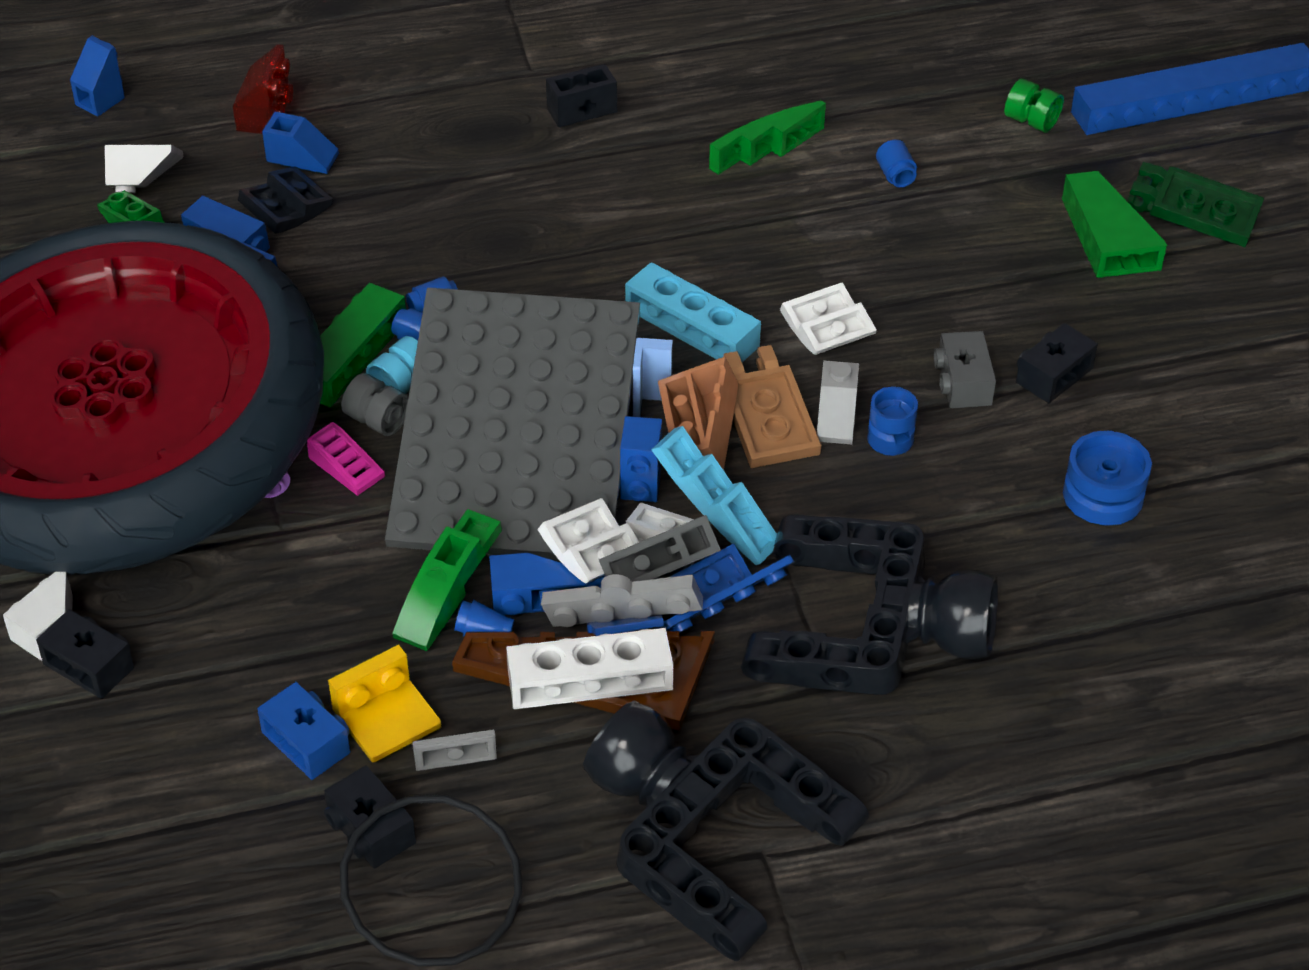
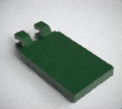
M1143 162L1127 200L1140 213L1147 211L1152 216L1246 247L1264 197L1170 166L1168 171H1166L1161 166Z

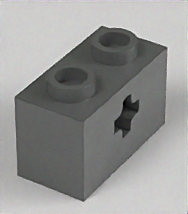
M983 331L941 333L939 348H934L935 369H941L939 378L941 394H947L949 407L992 406L996 379Z

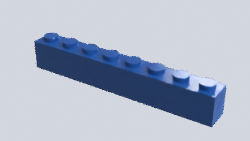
M1304 43L1078 86L1074 90L1071 113L1085 134L1090 135L1309 91V49Z

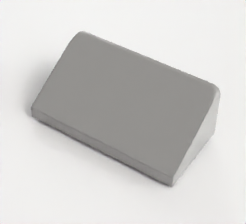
M494 729L413 741L412 744L416 771L497 759Z

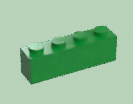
M369 282L360 293L353 297L351 303L344 311L335 316L331 325L320 335L324 350L323 393L320 404L331 407L345 392L350 382L357 375L361 374L394 337L391 330L392 322L399 310L406 309L405 296Z

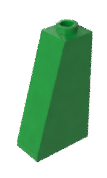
M1099 171L1066 174L1062 201L1096 278L1161 271L1167 247L1165 240Z

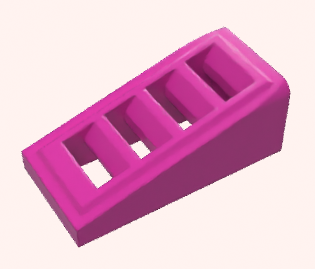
M331 422L307 440L309 459L357 496L385 477V472L334 422ZM353 461V463L344 468V466ZM360 470H365V472L360 474L358 477H353V475L359 472Z

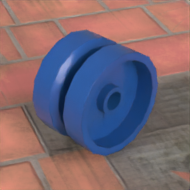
M1096 431L1080 437L1072 446L1062 492L1066 505L1080 518L1090 523L1104 526L1119 525L1134 519L1142 510L1152 467L1148 450L1138 440L1114 431Z

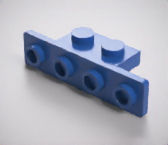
M733 543L671 576H694L703 596V609L677 614L666 620L664 626L657 627L656 629L666 628V631H679L680 634L693 626L692 618L702 614L704 619H708L725 609L722 602L733 597L737 603L756 592L753 587L754 585L765 581L766 585L769 586L787 575L784 569L793 563L794 560L789 555L752 575Z

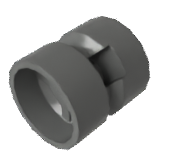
M367 373L357 375L347 386L342 398V411L354 420L366 423L369 428L380 434L391 436L405 422L409 396L392 386H386L383 381Z

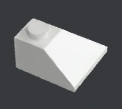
M105 145V184L115 188V192L125 190L131 194L136 193V188L148 186L183 158V151L173 145Z

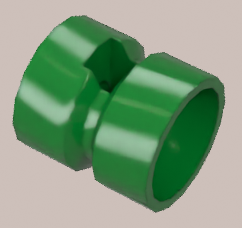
M1020 78L1014 84L1007 97L1004 113L1006 117L1020 123L1028 120L1030 127L1048 133L1060 117L1064 96L1048 88L1040 91L1038 84Z

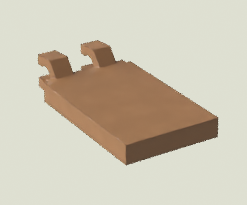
M771 345L757 348L760 358L756 359V365L759 371L745 373L737 351L724 353L723 357H726L739 383L733 422L750 468L820 455L821 444L790 365L779 367L777 357Z

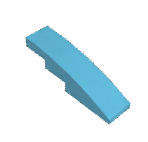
M683 426L674 428L651 449L674 482L703 515H706L710 523L731 544L734 543L736 548L755 565L761 564L773 552L777 533L742 482L732 484L713 454L703 456Z

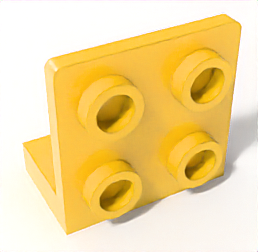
M399 644L328 680L333 711L346 722L350 734L371 762H377L413 743V741H417L441 728L440 718L410 681L407 654Z

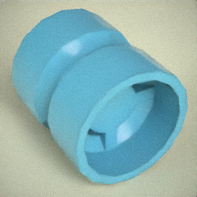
M409 336L402 337L388 348L389 353L381 354L368 364L366 373L383 381L386 386H392L407 394L410 391L418 340Z

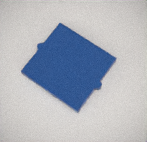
M655 615L642 619L627 618L603 623L588 622L587 630L588 633L599 636L601 634H615L664 626L662 615Z

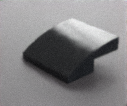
M295 166L268 172L266 184L239 189L238 201L260 221L265 222V225L272 232L277 234L315 218L332 205L333 198Z

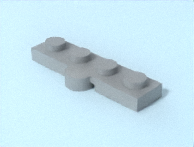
M612 574L602 579L601 588L591 586L542 592L541 606L553 627H571L575 624L588 622L603 623L617 619H642L655 615L684 614L690 611H699L703 609V596L693 575L632 582L626 576Z

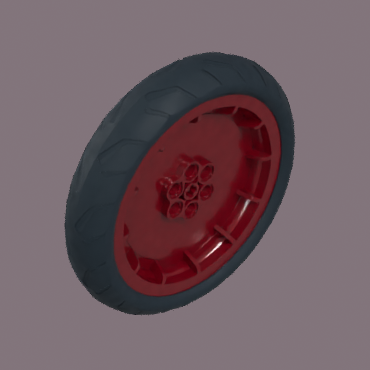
M144 220L107 223L75 229L46 237L0 259V564L28 572L42 574L66 572L67 575H73L74 573L89 574L122 570L155 562L194 546L228 527L255 507L277 485L302 450L314 426L323 393L324 350L318 326L309 304L292 280L270 259H266L263 254L234 238H229L210 229Z

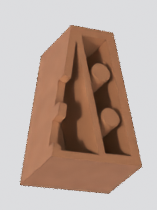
M726 357L658 380L668 433L674 428L683 426L702 455L713 454L723 470L739 385Z

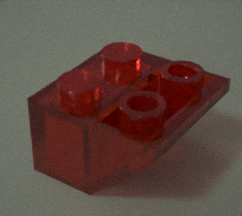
M277 44L250 66L233 104L236 131L263 134L262 131L274 112L285 113L287 103H291L293 85L288 83L290 61L288 58H285L284 45Z

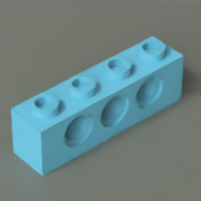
M652 262L625 284V301L640 302L641 318L715 359L722 358L724 353L737 351L743 362L760 347V320Z

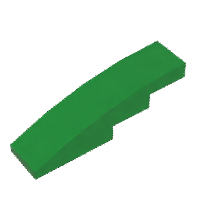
M816 101L791 107L761 117L731 131L710 144L709 169L719 175L740 160L751 166L770 152H774L780 157L784 156L824 129L826 103Z

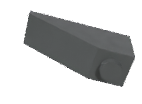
M704 515L598 560L605 577L619 574L628 577L634 582L657 578L719 552L721 549L709 520Z

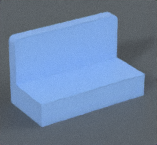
M636 338L633 362V417H640L642 399L661 400L658 380L672 376L673 340Z

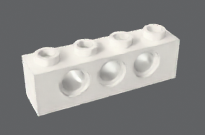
M666 628L642 629L634 632L601 634L599 636L575 639L565 638L558 641L523 643L506 647L513 709L673 690V661Z

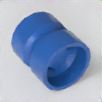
M886 387L878 390L872 396L867 440L876 452L895 456L907 452L912 447L918 401L910 391L901 387Z

